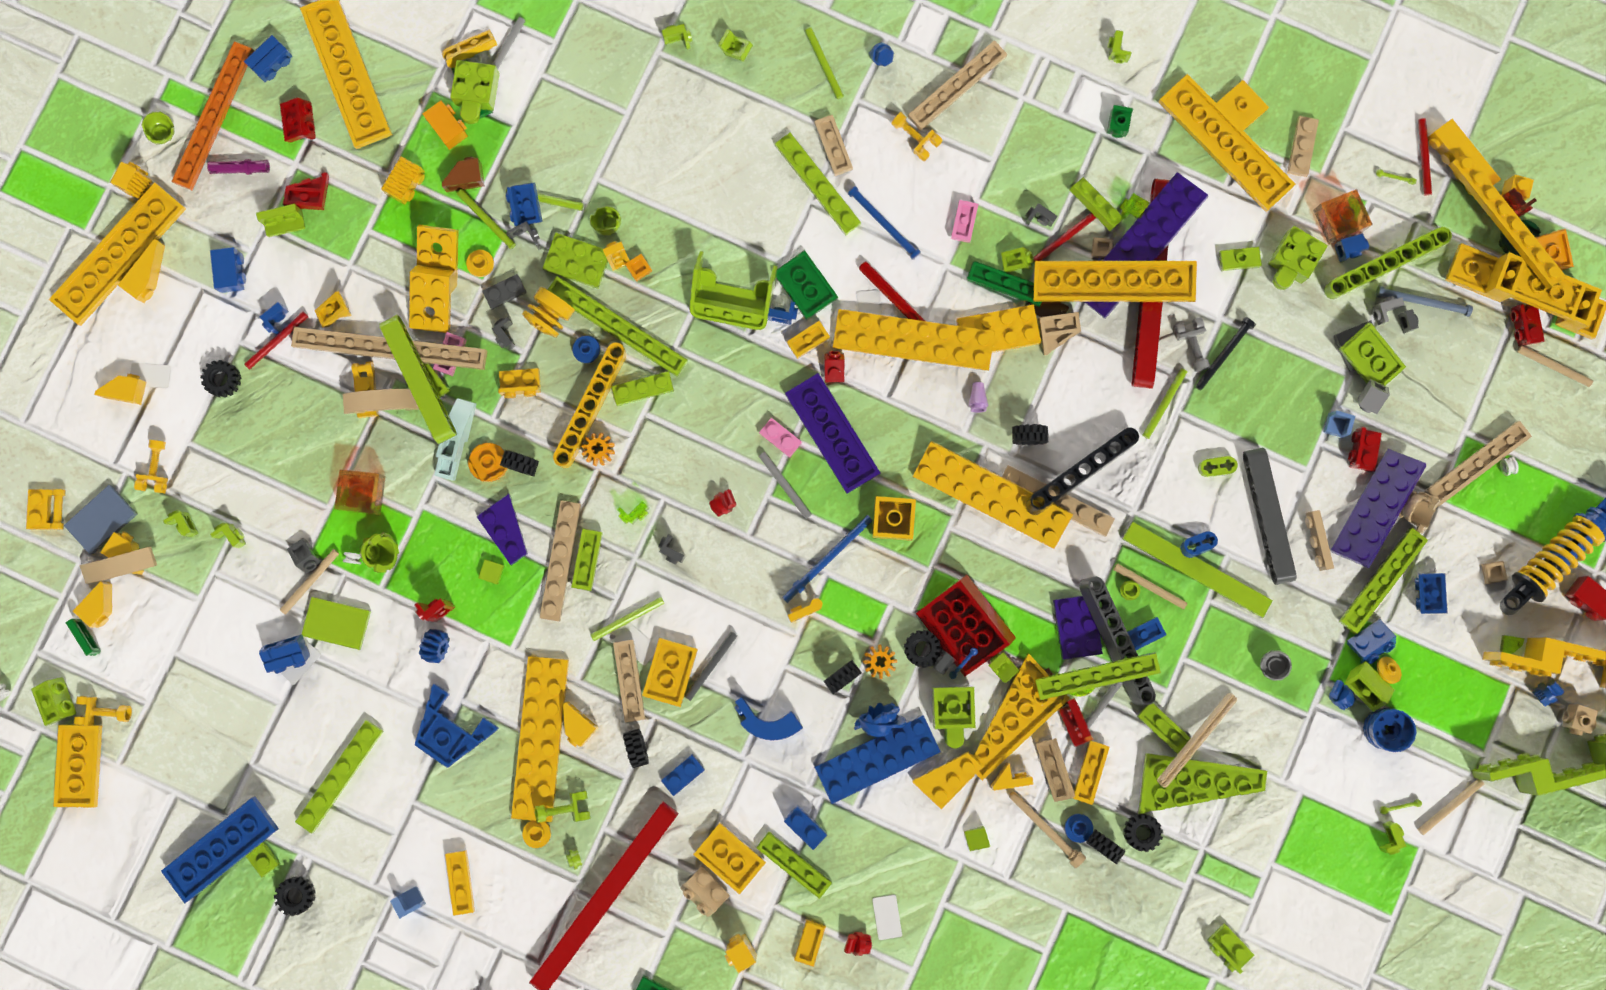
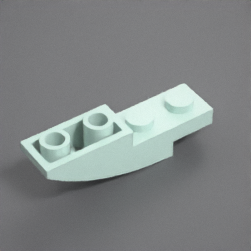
M459 398L456 399L449 417L456 429L457 435L439 444L436 453L438 461L435 476L452 481L456 480L464 443L468 442L476 403Z

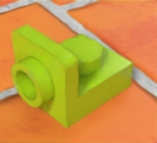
M1021 247L1001 252L1004 272L1007 273L1024 268L1032 269L1031 263L1034 260L1032 252H1029L1028 249Z
M176 510L169 513L168 518L163 520L166 525L177 523L176 528L183 536L193 537L199 534L188 512Z

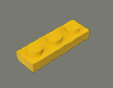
M611 242L603 249L613 271L625 266V263L629 262L622 242Z
M1094 741L1088 742L1074 789L1075 797L1073 799L1093 805L1110 746Z
M467 850L446 853L445 858L453 916L475 912Z

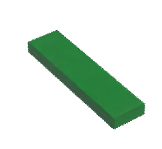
M973 261L966 280L1040 307L1042 302H1034V282Z

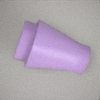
M982 382L972 384L969 407L972 412L982 413L987 410L988 401L984 383Z

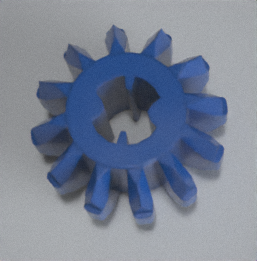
M429 629L425 632L419 645L421 659L429 663H440L445 658V654L448 653V643L450 641L448 633L439 629Z

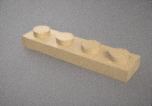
M634 640L615 642L613 645L625 723L645 720Z

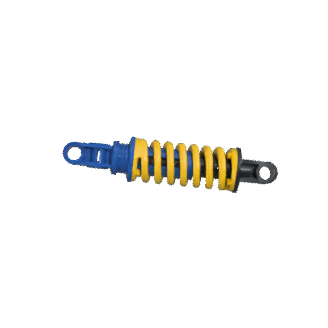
M1606 498L1596 508L1590 507L1586 514L1576 513L1573 516L1572 522L1567 523L1564 529L1560 530L1557 536L1550 540L1549 544L1543 546L1542 551L1537 552L1535 557L1530 559L1526 566H1523L1512 575V581L1516 586L1502 599L1499 605L1500 610L1504 614L1513 615L1517 613L1530 599L1543 602L1548 596L1547 589L1554 590L1556 588L1555 582L1561 583L1563 581L1562 575H1570V568H1577L1578 561L1586 559L1585 553L1591 554L1593 546L1597 547L1606 541ZM1507 600L1513 601L1516 604V608L1508 606Z

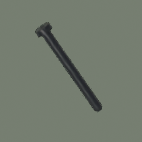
M1244 317L1241 321L1243 325L1196 384V389L1202 390L1247 331L1249 329L1252 330L1256 326L1254 321Z

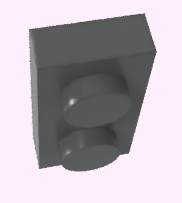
M518 274L482 291L491 309L497 308L527 293Z

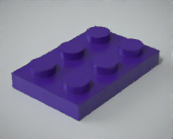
M1083 596L1053 600L1062 660L1103 654L1100 633Z

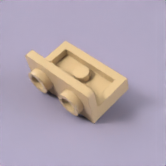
M702 866L680 887L683 895L688 900H692L697 905L698 911L707 917L715 913L730 896Z

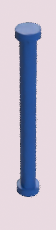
M856 186L848 192V195L850 197L853 196L911 255L910 258L912 260L921 253L919 249L916 250L858 191Z

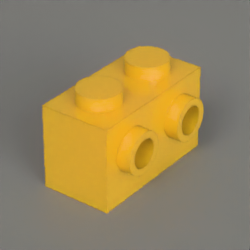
M745 933L741 936L736 934L729 939L725 958L730 966L734 965L739 974L756 963L757 953Z

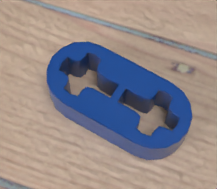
M1203 532L1185 540L1181 544L1180 549L1184 556L1192 558L1216 547L1218 538L1213 532ZM1205 539H1206V540H1209V539H1210V541H1211L1210 544H1209V543L1202 544V542H1203ZM1187 546H1197L1194 550L1187 548Z

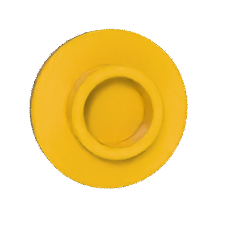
M476 250L468 256L466 266L472 275L485 277L492 272L494 259L489 252Z
M1386 656L1378 660L1377 670L1381 678L1390 684L1399 682L1402 673L1397 662Z
M531 820L523 829V840L529 847L541 848L549 842L551 829L546 822L537 823V821Z

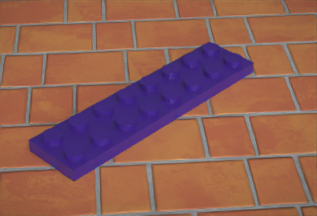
M1177 172L1102 261H1155L1207 200L1209 195ZM1084 302L1104 319L1119 304V302Z

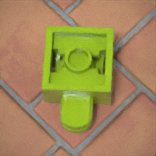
M456 61L450 98L455 106H461L460 116L467 124H475L479 121L481 109L494 111L500 76L496 65Z
M1296 226L1291 227L1285 233L1268 262V265L1277 270L1273 277V285L1277 289L1285 290L1292 285L1294 280L1300 284L1305 282L1311 276L1328 245Z
M972 686L932 687L933 728L944 729L945 743L951 748L956 749L963 745L964 728H976L974 687Z

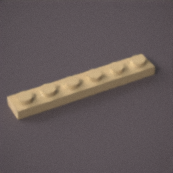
M994 40L909 113L908 118L920 131L923 130L1007 57V53Z
M1521 421L1515 422L1424 492L1431 496H1438L1439 502H1441L1440 505H1442L1531 438V434Z
M1009 465L1002 475L1003 478L1033 493L1047 485ZM1048 490L1051 496H1056L1053 490ZM1065 495L1054 503L1072 512V521L1104 537L1107 536L1115 518L1069 495Z
M560 502L540 613L541 619L561 621L581 504Z

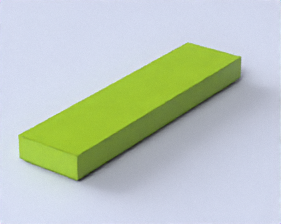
M768 831L756 848L817 898L820 899L832 884L828 878L771 832Z

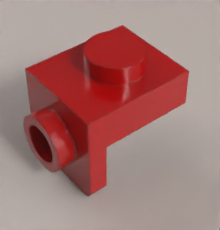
M839 351L825 353V382H845L844 353Z

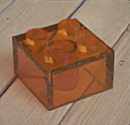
M1357 189L1323 202L1313 210L1329 245L1361 233L1373 225Z
M340 469L334 509L344 512L381 515L386 476L378 473Z

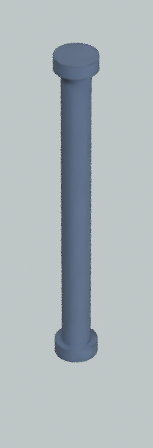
M1380 285L1376 290V297L1379 298L1382 296H1394L1395 299L1403 297V300L1407 302L1458 312L1467 317H1470L1473 311L1472 305L1463 306L1385 289L1384 286Z

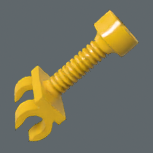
M900 112L893 119L891 125L896 129H904L911 137L916 139L919 144L913 153L925 162L930 153L923 146L930 141L935 147H938L943 140L933 130L925 137L921 136L920 133L915 131L906 122L907 117Z
M149 440L148 448L152 450L149 474H136L135 490L146 491L147 480H155L154 492L166 493L168 478L157 477L156 475L159 454L161 450H165L166 442Z
M77 696L76 704L86 705L85 717H74L75 725H94L95 716L117 717V720L120 722H128L131 718L132 709L130 706L121 705L118 709L97 708V697Z

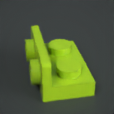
M295 204L256 213L257 220L264 225L267 237L306 228L302 210Z
M63 677L47 680L31 689L45 726L52 725L63 718L76 714Z
M1223 924L1207 939L1211 944L1209 949L1217 957L1221 955L1226 960L1223 964L1232 973L1236 971L1241 974L1243 972L1241 968L1254 956L1249 948L1226 924Z

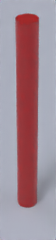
M1426 118L1418 119L1423 189L1424 196L1432 195L1427 121Z
M1092 213L1087 215L1034 256L1033 262L1042 261L1095 220L1096 217Z
M304 311L300 313L244 365L250 370L293 332L294 327H298L309 316Z

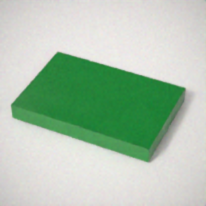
M805 250L777 269L776 279L791 300L795 302L796 307L806 321L839 298Z

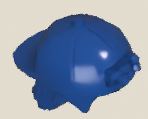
M893 702L887 705L877 703L875 708L869 706L868 712L859 716V719L854 723V729L862 728L870 736L884 737L892 731V728L904 727L906 725V718L897 715L900 708L895 706Z

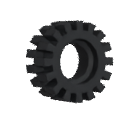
M214 360L211 361V365H205L207 369H202L201 372H204V375H200V378L203 379L201 385L205 386L204 389L208 393L225 398L227 395L232 396L233 391H238L236 386L241 385V382H238L241 376L238 375L240 372L234 365L222 360H218V362ZM218 372H225L228 376V380L223 386H217L214 382V377Z
M1026 424L1012 427L1013 444L1043 445L1049 442L1047 425Z
M505 450L500 466L534 477L539 461Z
M918 630L916 633H911V636L906 639V644L904 643L906 658L917 667L926 668L927 666H933L932 664L941 655L942 647L940 641L933 633L926 630ZM922 641L928 642L931 648L929 654L924 657L918 656L915 651L916 645Z
M851 660L823 682L831 693L835 694L862 672L854 661Z
M640 729L623 733L624 745L631 767L637 768L649 764L647 749Z
M1145 813L1134 814V817L1128 818L1129 821H1126V828L1123 829V832H1125L1124 838L1130 846L1141 852H1149V850H1154L1155 846L1160 845L1159 841L1163 839L1161 836L1163 830L1157 819ZM1140 825H1147L1150 828L1151 833L1146 840H1139L1136 836V829Z
M1096 829L1086 841L1087 844L1116 865L1126 852Z
M295 876L280 883V887L275 890L277 894L274 895V899H277L275 905L280 906L278 910L280 912L283 910V914H290V916L299 915L307 911L313 905L312 901L315 900L313 894L316 893L315 890H312L314 885L308 883L310 880H304L301 876ZM292 888L299 889L302 893V899L298 904H293L288 899V892Z

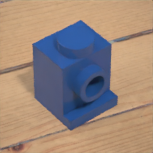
M1364 234L1344 238L1334 244L1340 263L1348 258L1360 257L1363 251L1369 249V242L1364 237Z

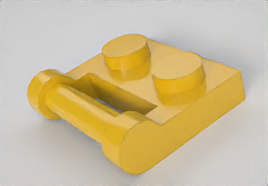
M28 489L26 529L63 530L62 507L63 496H65L66 490ZM54 496L53 523H50L51 498Z
M815 598L809 606L802 608L799 605L790 609L791 614L788 615L790 622H795L819 611L822 608V601Z

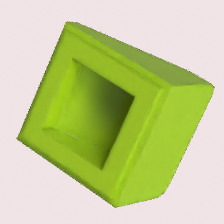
M984 826L964 831L970 851L991 847Z

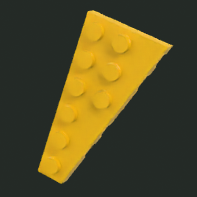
M1027 654L1019 672L1015 676L973 754L983 764V767L976 774L982 781L1070 699L1066 694L1040 700L1035 679L1049 675L1030 654Z

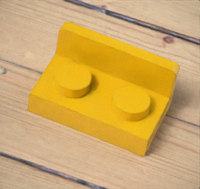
M539 368L499 371L500 389H498V393L504 396V398H516V395L524 394V397L536 396V393H541Z

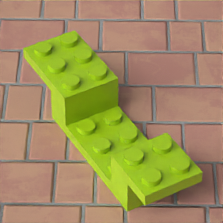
M1606 734L1595 735L1593 740L1587 741L1593 762L1582 764V768L1575 769V767L1565 768L1562 770L1563 773L1556 774V772H1552L1548 758H1541L1539 755L1530 756L1529 753L1517 755V759L1510 760V758L1498 760V764L1491 765V763L1481 764L1478 766L1479 769L1472 770L1473 777L1492 782L1515 776L1519 792L1536 796L1606 779Z

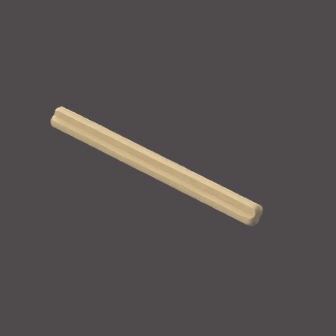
M1228 693L1164 770L1157 779V782L1162 787H1168L1237 702L1236 696Z

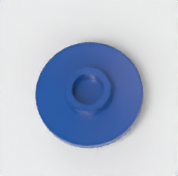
M591 336L579 337L573 344V355L579 362L591 363L598 358L600 345Z
M1074 814L1065 823V833L1070 840L1082 843L1087 841L1093 833V824L1087 816Z

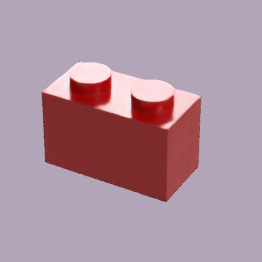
M1589 576L1578 577L1565 596L1570 599L1569 602L1573 606L1585 611V615L1591 620H1606V590Z

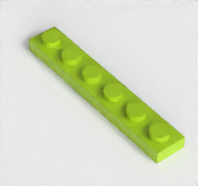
M791 132L775 143L778 151L845 236L861 225V221Z
M1409 528L1339 622L1351 632L1357 634L1427 543L1428 539L1414 528Z
M1156 652L1038 678L1035 681L1040 700L1155 675L1161 673Z
M365 720L295 823L311 834L315 832L384 732L370 721Z

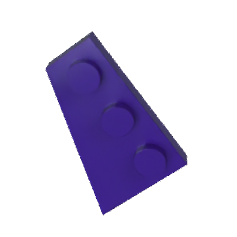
M510 494L477 516V519L510 565L515 564L528 554Z

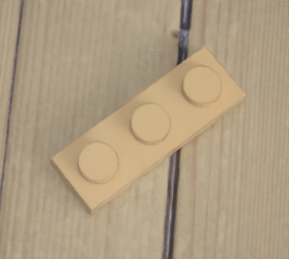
M833 114L814 121L834 176L853 170Z
M1304 116L1297 118L1288 174L1302 177L1309 175L1318 119Z
M1320 510L1306 513L1305 524L1310 529V544L1316 553L1315 564L1319 567L1320 571L1334 569Z
M1053 738L1036 743L1054 802L1075 797L1057 739Z

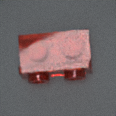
M1515 188L1502 195L1518 217L1533 209L1531 205L1537 201L1536 198H1533L1526 203L1523 200L1522 194Z

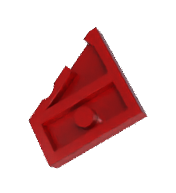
M324 172L321 174V177L313 180L308 178L300 183L286 186L283 205L295 204L300 209L324 210L329 183L328 173Z

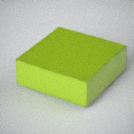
M485 559L478 578L499 584L505 566Z

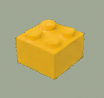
M876 496L872 538L912 541L916 499Z

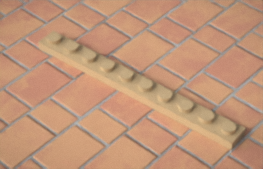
M294 327L291 343L293 348L395 360L385 337ZM413 341L423 363L485 370L486 349Z

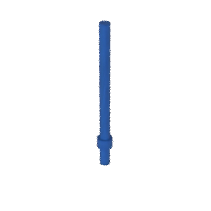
M867 515L800 581L797 580L782 598L788 603L795 595L806 589L805 586L873 521L872 518Z

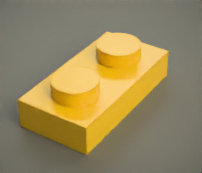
M818 321L786 343L798 359L828 340L830 336L821 322Z

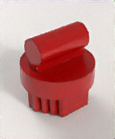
M730 489L725 490L724 493L719 492L709 502L711 510L718 517L730 513L737 505Z
M862 932L849 934L844 952L847 954L853 953L854 956L870 954L872 949L871 936Z

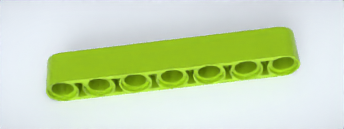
M1439 227L1333 279L1324 287V293L1329 299L1339 298L1439 249L1450 242L1452 233L1446 227ZM1437 235L1442 238V241L1437 239ZM1419 243L1424 245L1425 250L1420 248ZM1402 251L1406 252L1408 258L1402 255ZM1385 260L1390 262V267L1385 264ZM1368 268L1372 269L1373 275L1368 273ZM1350 276L1356 279V284L1351 282ZM1333 285L1339 288V292L1334 291Z
M395 315L379 324L380 329L437 444H441L456 436V429L399 315Z

